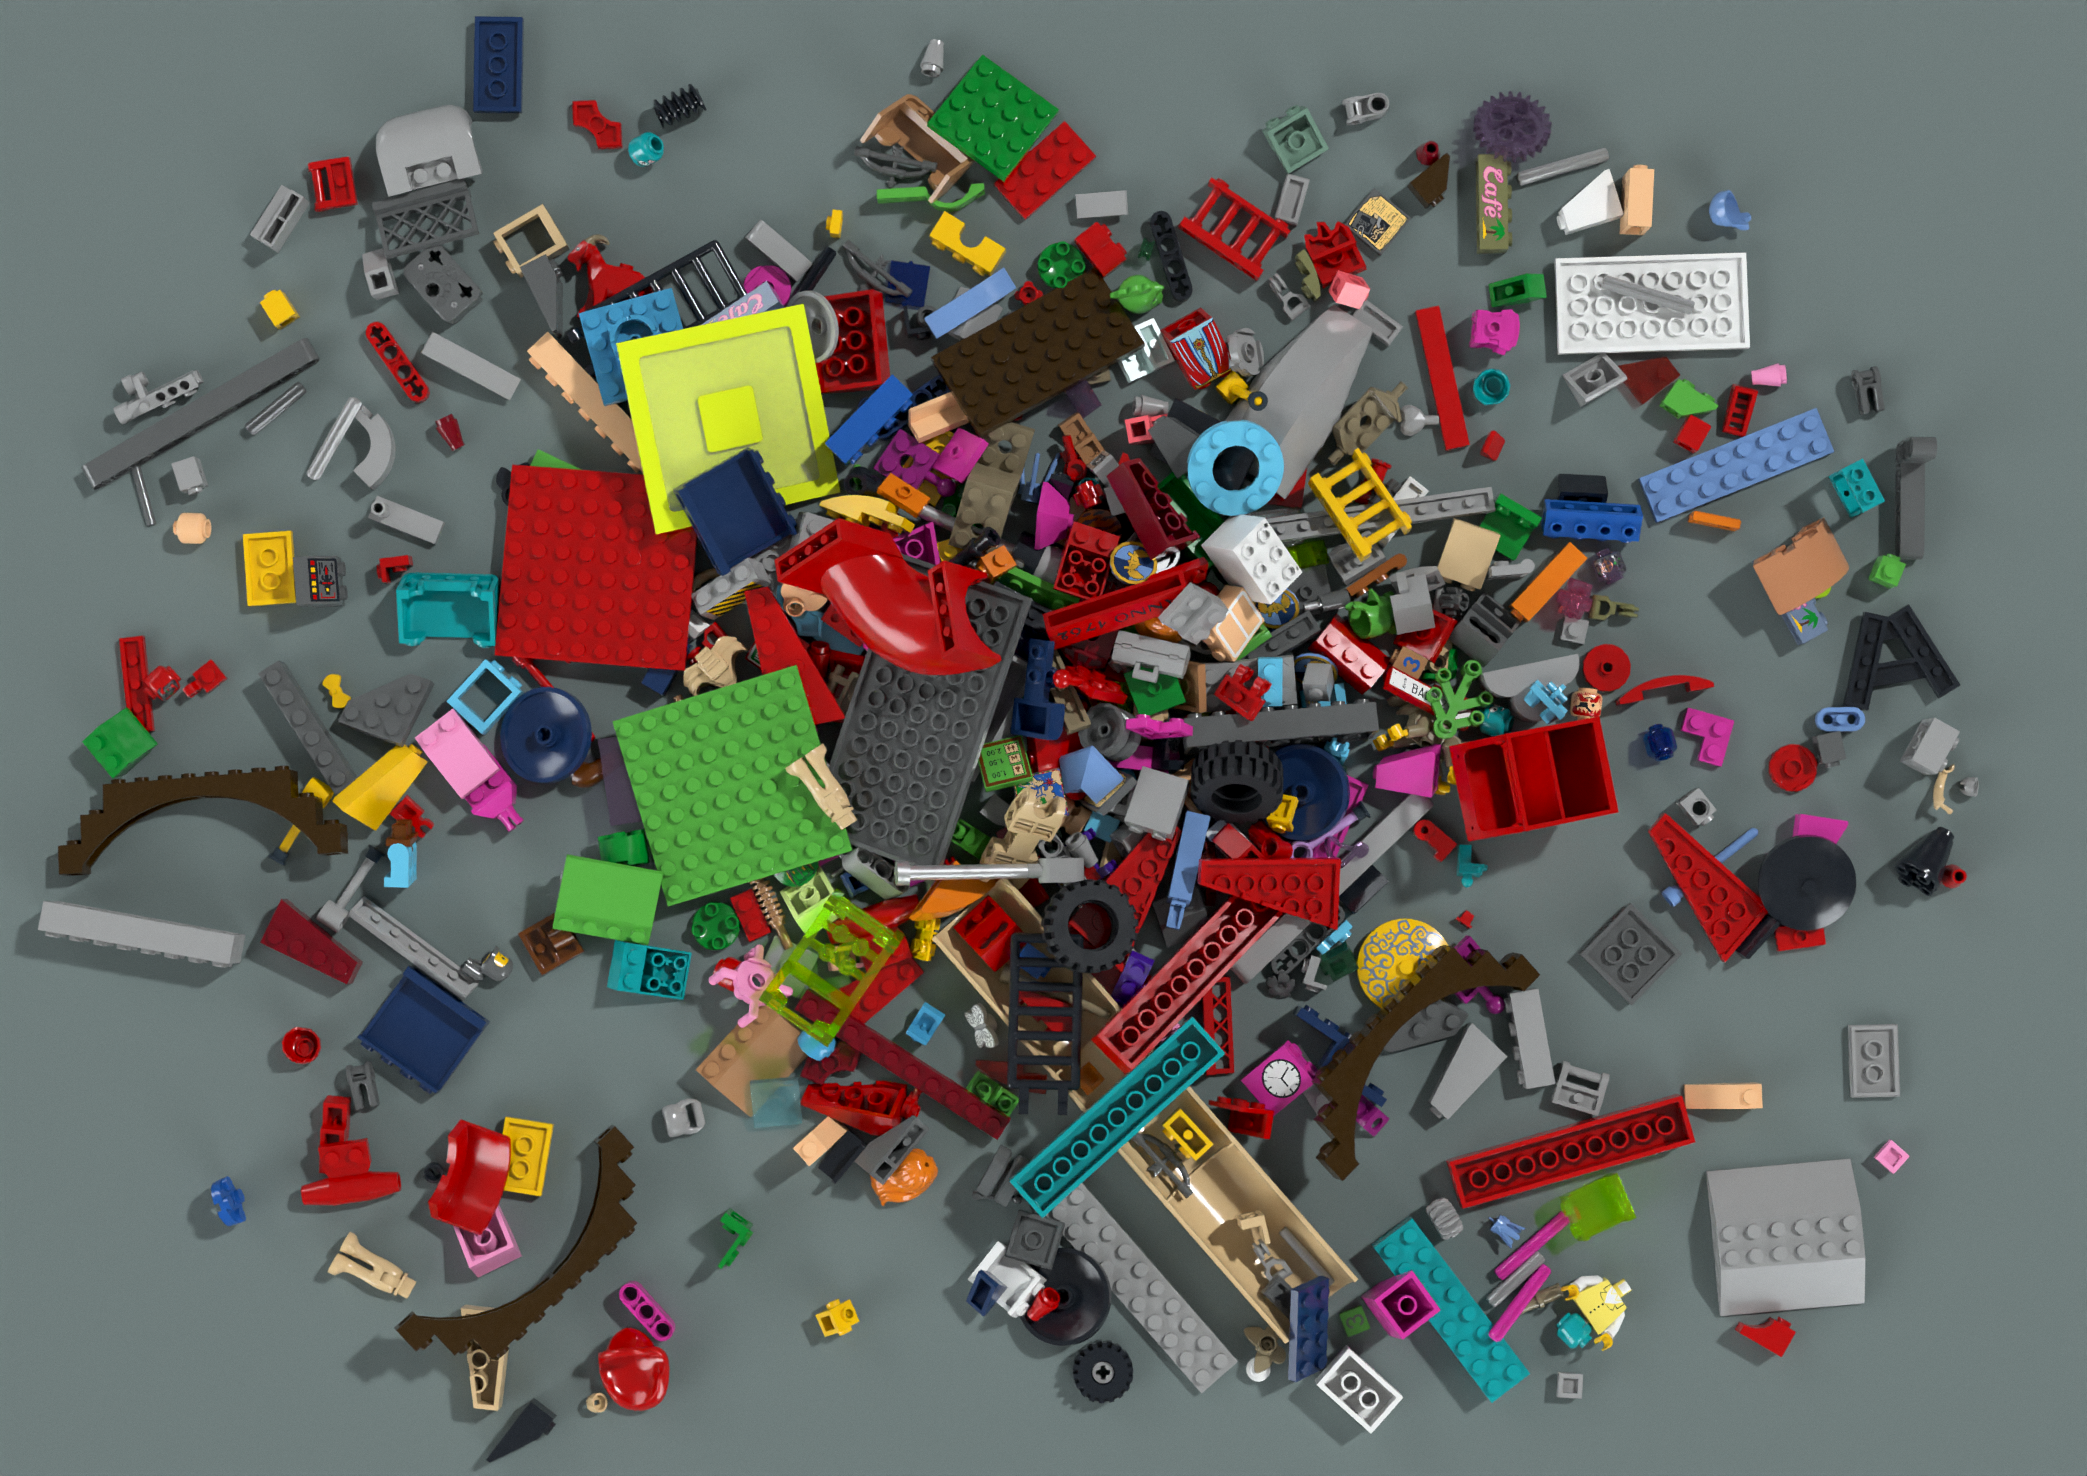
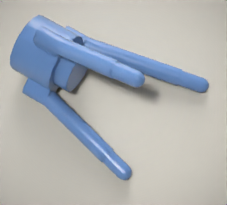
M1039 453L1035 454L1030 482L1026 481V486L1023 469L1018 494H1022L1021 500L1033 503H1039L1042 487L1040 489V484L1036 483L1040 459ZM1060 453L1056 454L1044 482H1049L1051 473H1054L1060 459Z

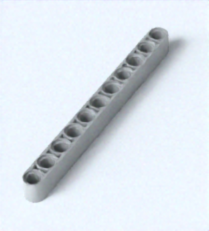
M1409 794L1341 859L1339 896L1433 807L1434 803L1428 797ZM1284 913L1230 969L1244 984H1247L1297 937L1311 921Z

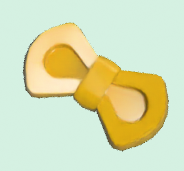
M330 674L325 677L322 685L329 690V694L332 697V706L343 709L347 702L351 700V697L343 693L340 687L341 676Z

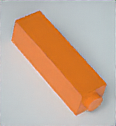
M1571 542L1567 543L1508 606L1512 610L1510 613L1520 622L1522 620L1525 623L1530 621L1585 562L1587 557Z

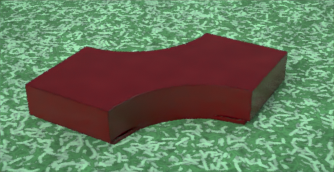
M840 1041L828 1058L824 1057L821 1061H817L808 1056L800 1077L823 1086L825 1081L837 1072H855L862 1053L849 1044Z

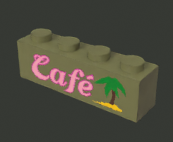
M1478 154L1475 159L1477 254L1506 253L1509 247H1512V232H1508V223L1512 222V209L1508 208V199H1511L1512 187L1508 185L1507 176L1511 175V161H1507V154Z

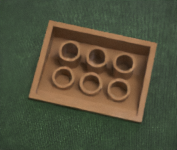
M768 1003L765 1006H759L758 1017L746 1027L742 1028L737 1024L699 1065L696 1071L748 1116L752 1117L808 1055L798 1045L797 1038L801 1032L776 1008Z

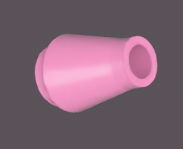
M1777 363L1751 371L1752 385L1781 387V384H1787L1785 365Z

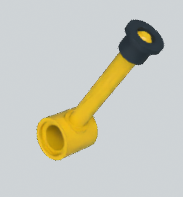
M1232 371L1215 386L1217 392L1229 404H1232L1241 397L1248 401L1250 407L1255 411H1261L1267 406L1268 398L1266 394L1261 391H1248V385L1236 372Z
M316 777L311 778L302 792L314 793V796L322 798L323 809L334 794L329 785ZM292 825L281 845L276 847L274 852L268 856L275 862L285 866V860L289 855L288 850L301 830Z

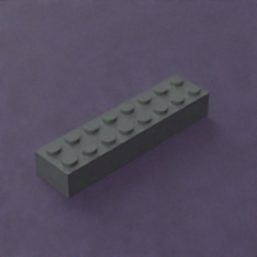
M1369 699L1355 700L1354 704L1336 701L1330 703L1331 706L1322 707L1321 703L1308 704L1307 708L1299 709L1297 705L1284 706L1283 710L1274 711L1273 707L1261 708L1254 721L1246 719L1237 711H1235V714L1226 715L1225 711H1218L1206 717H1202L1200 713L1189 714L1187 718H1184V723L1193 726V736L1182 737V755L1199 754L1203 749H1208L1210 745L1215 743L1218 745L1222 741L1227 740L1229 742L1242 740V742L1246 743L1251 741L1255 742L1258 746L1263 745L1273 748L1296 744L1326 743L1327 741L1331 742L1334 737L1337 738V742L1372 739L1379 731L1376 702H1369Z

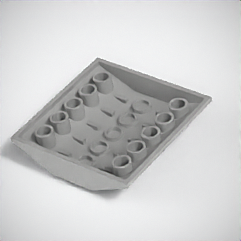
M1850 1158L1706 1171L1720 1316L1862 1304L1865 1302L1866 1257L1862 1216Z

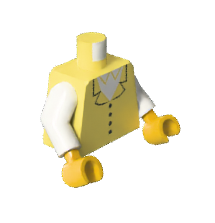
M1598 1275L1581 1276L1570 1285L1561 1287V1291H1569V1296L1565 1300L1573 1299L1586 1320L1592 1325L1593 1330L1598 1335L1602 1333L1601 1336L1594 1339V1343L1597 1344L1603 1341L1604 1347L1601 1349L1602 1351L1610 1348L1613 1344L1612 1339L1619 1331L1625 1317L1624 1311L1627 1308L1621 1297L1632 1291L1625 1279L1623 1278L1612 1286L1605 1277L1601 1278Z

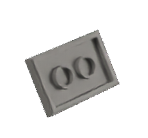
M1898 1024L1848 1025L1850 1097H1900Z

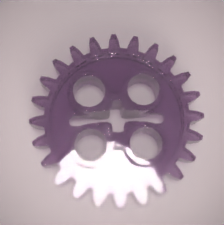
M1509 91L1508 97H1505L1502 92L1499 93L1498 99L1490 96V102L1483 101L1482 108L1478 107L1477 115H1475L1473 132H1476L1475 140H1480V148L1487 146L1486 154L1493 151L1495 152L1494 158L1496 159L1502 155L1504 162H1506L1508 157H1512L1514 163H1516L1517 157L1526 161L1527 154L1534 158L1536 151L1541 153L1543 146H1547L1551 134L1552 122L1549 121L1550 114H1544L1546 107H1538L1539 100L1530 102L1531 95H1528L1525 99L1522 98L1521 92L1517 94V97H1513L1511 91Z

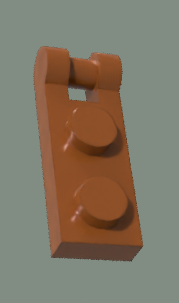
M1396 554L1347 587L1349 597L1355 595L1359 598L1369 591L1368 585L1373 582L1378 585L1389 577L1387 572L1392 569H1402L1407 563L1406 556Z

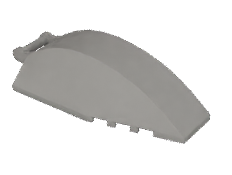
M1334 304L1260 369L1259 374L1255 376L1249 385L1248 391H1261L1266 394L1268 398L1267 406L1261 411H1255L1250 407L1248 401L1240 398L1226 418L1227 422L1248 420L1259 424L1277 441L1283 455L1284 472L1276 493L1284 499L1287 498L1323 443L1327 440L1333 430V426L1340 420L1341 412L1349 397L1353 380L1356 378L1361 359L1364 357L1373 333L1371 327ZM1257 456L1248 472L1255 478L1258 475L1259 469ZM1245 479L1241 488L1245 489L1252 483Z

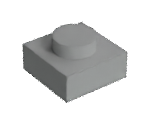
M1564 616L1559 640L1584 645L1589 621Z
M1558 1372L1556 1396L1560 1398L1582 1399L1583 1374Z

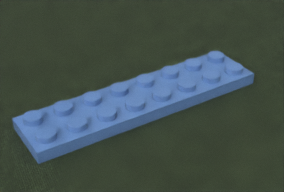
M1815 408L1641 477L1638 480L1654 520L1658 523L1834 453L1818 410Z

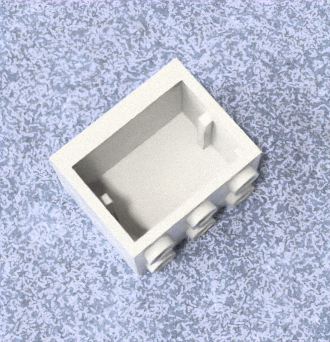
M1241 514L1230 516L1201 545L1230 586L1243 587L1253 602L1272 604L1302 573V570L1265 517Z

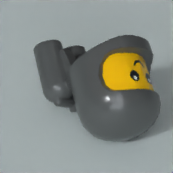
M496 946L483 962L469 957L462 970L474 980H483L485 975H487L494 981H503L511 974L513 963L510 958L498 952L500 948Z

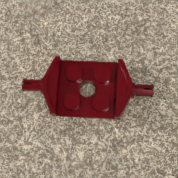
M1107 581L1102 595L1115 591L1117 584L1113 582L1110 589L1112 581ZM1120 629L1099 635L1095 640L1087 639L1062 647L1060 651L1073 663V667L1080 665L1087 669L1105 668Z

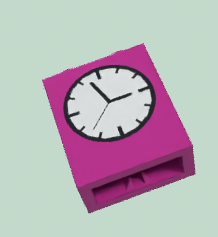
M1288 1040L1246 1074L1241 1081L1259 1103L1265 1104V1109L1274 1110L1275 1116L1313 1085L1311 1081L1316 1077L1315 1074L1318 1070L1311 1062H1307L1303 1058L1301 1049L1295 1043L1291 1044Z

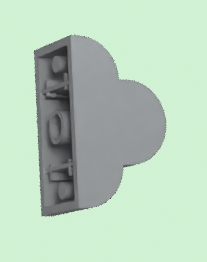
M1574 654L1480 674L1478 682L1481 689L1490 692L1493 698L1506 699L1509 710L1517 719L1527 723L1539 722L1543 720L1540 717V713L1547 706L1540 701L1532 708L1525 702L1524 698L1531 690V685L1537 679L1545 687L1551 681L1557 688L1562 683L1567 685L1578 673L1579 656Z

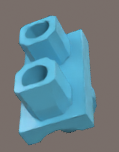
M1537 679L1531 685V690L1524 698L1525 702L1532 708L1540 701L1547 706L1540 713V717L1546 724L1552 723L1557 718L1561 720L1568 712L1556 699L1557 697L1562 703L1568 699L1562 693L1566 688L1563 683L1557 688L1551 681L1545 687Z

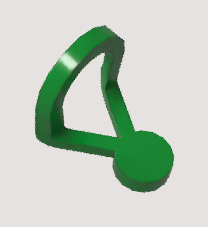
M1450 649L1448 658V670L1452 674L1450 680L1456 678L1458 666L1456 649ZM1423 673L1422 680L1435 681V674ZM1440 674L1443 679H1446L1444 674Z

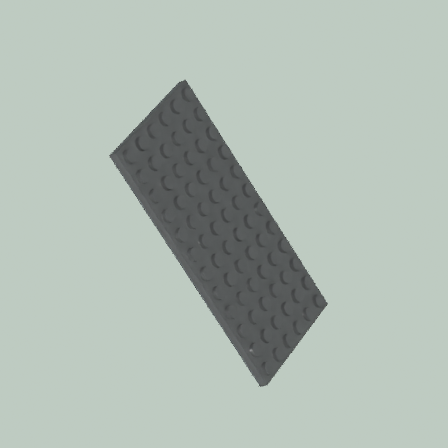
M902 554L903 559L909 566L928 576V570L936 566ZM983 581L968 587L965 602L971 626L980 640L993 652L1001 656L1002 661L990 668L952 675H923L900 668L868 648L829 764L830 772L845 791L850 802L849 807L854 808L852 812L857 818L855 822L846 827L852 845L895 861H909L910 866L943 865L1032 598Z

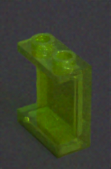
M1608 1173L1559 1196L1562 1202L1560 1203L1561 1210L1565 1216H1568L1571 1223L1570 1231L1578 1241H1588L1590 1237L1610 1227L1637 1218L1618 1173Z

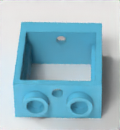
M485 659L446 701L484 735L501 719L513 702L524 694L520 689L522 684L513 676L508 678L503 673L505 668L495 659L492 662ZM488 669L512 693L484 721L460 698Z

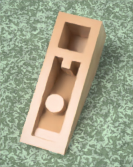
M1756 1082L1684 1084L1686 1109L1763 1108L1762 1084Z

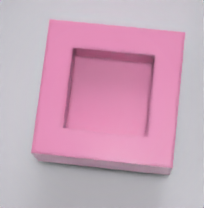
M1889 1139L1874 1158L1889 1172L1894 1174L1909 1158V1155Z

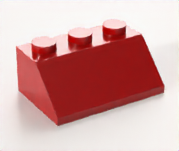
M1337 613L1308 647V650L1312 653L1325 656L1334 662L1338 669V675L1361 695L1374 685L1390 663L1388 656L1368 639L1358 637L1350 624Z

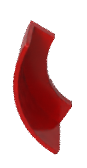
M462 1119L459 1120L448 1135L446 1162L450 1163L447 1176L442 1175L435 1192L428 1201L431 1218L477 1235H481L498 1207L508 1178L511 1161V1139L509 1136Z

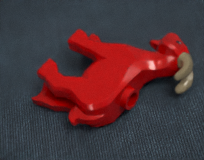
M600 234L592 235L579 243L567 257L569 262L575 264L577 272L581 269L582 264H587L589 293L584 307L577 314L579 319V313L585 312L587 309L645 278L640 272L633 271L634 267L631 265L620 263L619 267L606 264L596 244L609 245L610 242L605 236ZM649 286L638 292V295L643 296L654 292H652V288Z

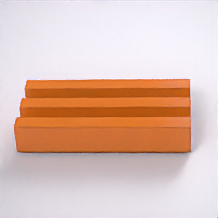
M1700 511L1690 513L1688 520L1690 523L1730 531L1739 530L1741 524L1740 519Z

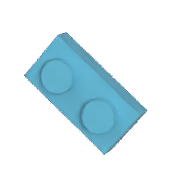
M1257 657V677L1259 676L1272 683L1270 689L1261 696L1266 701L1262 707L1282 706V657Z

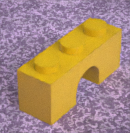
M944 211L930 233V240L933 241L932 245L941 251L945 249L953 253L952 257L962 264L965 261L973 266L972 270L979 275L985 276L987 274L991 276L1005 255L1006 248L986 236L978 246L966 247L960 241V236L965 229V223Z

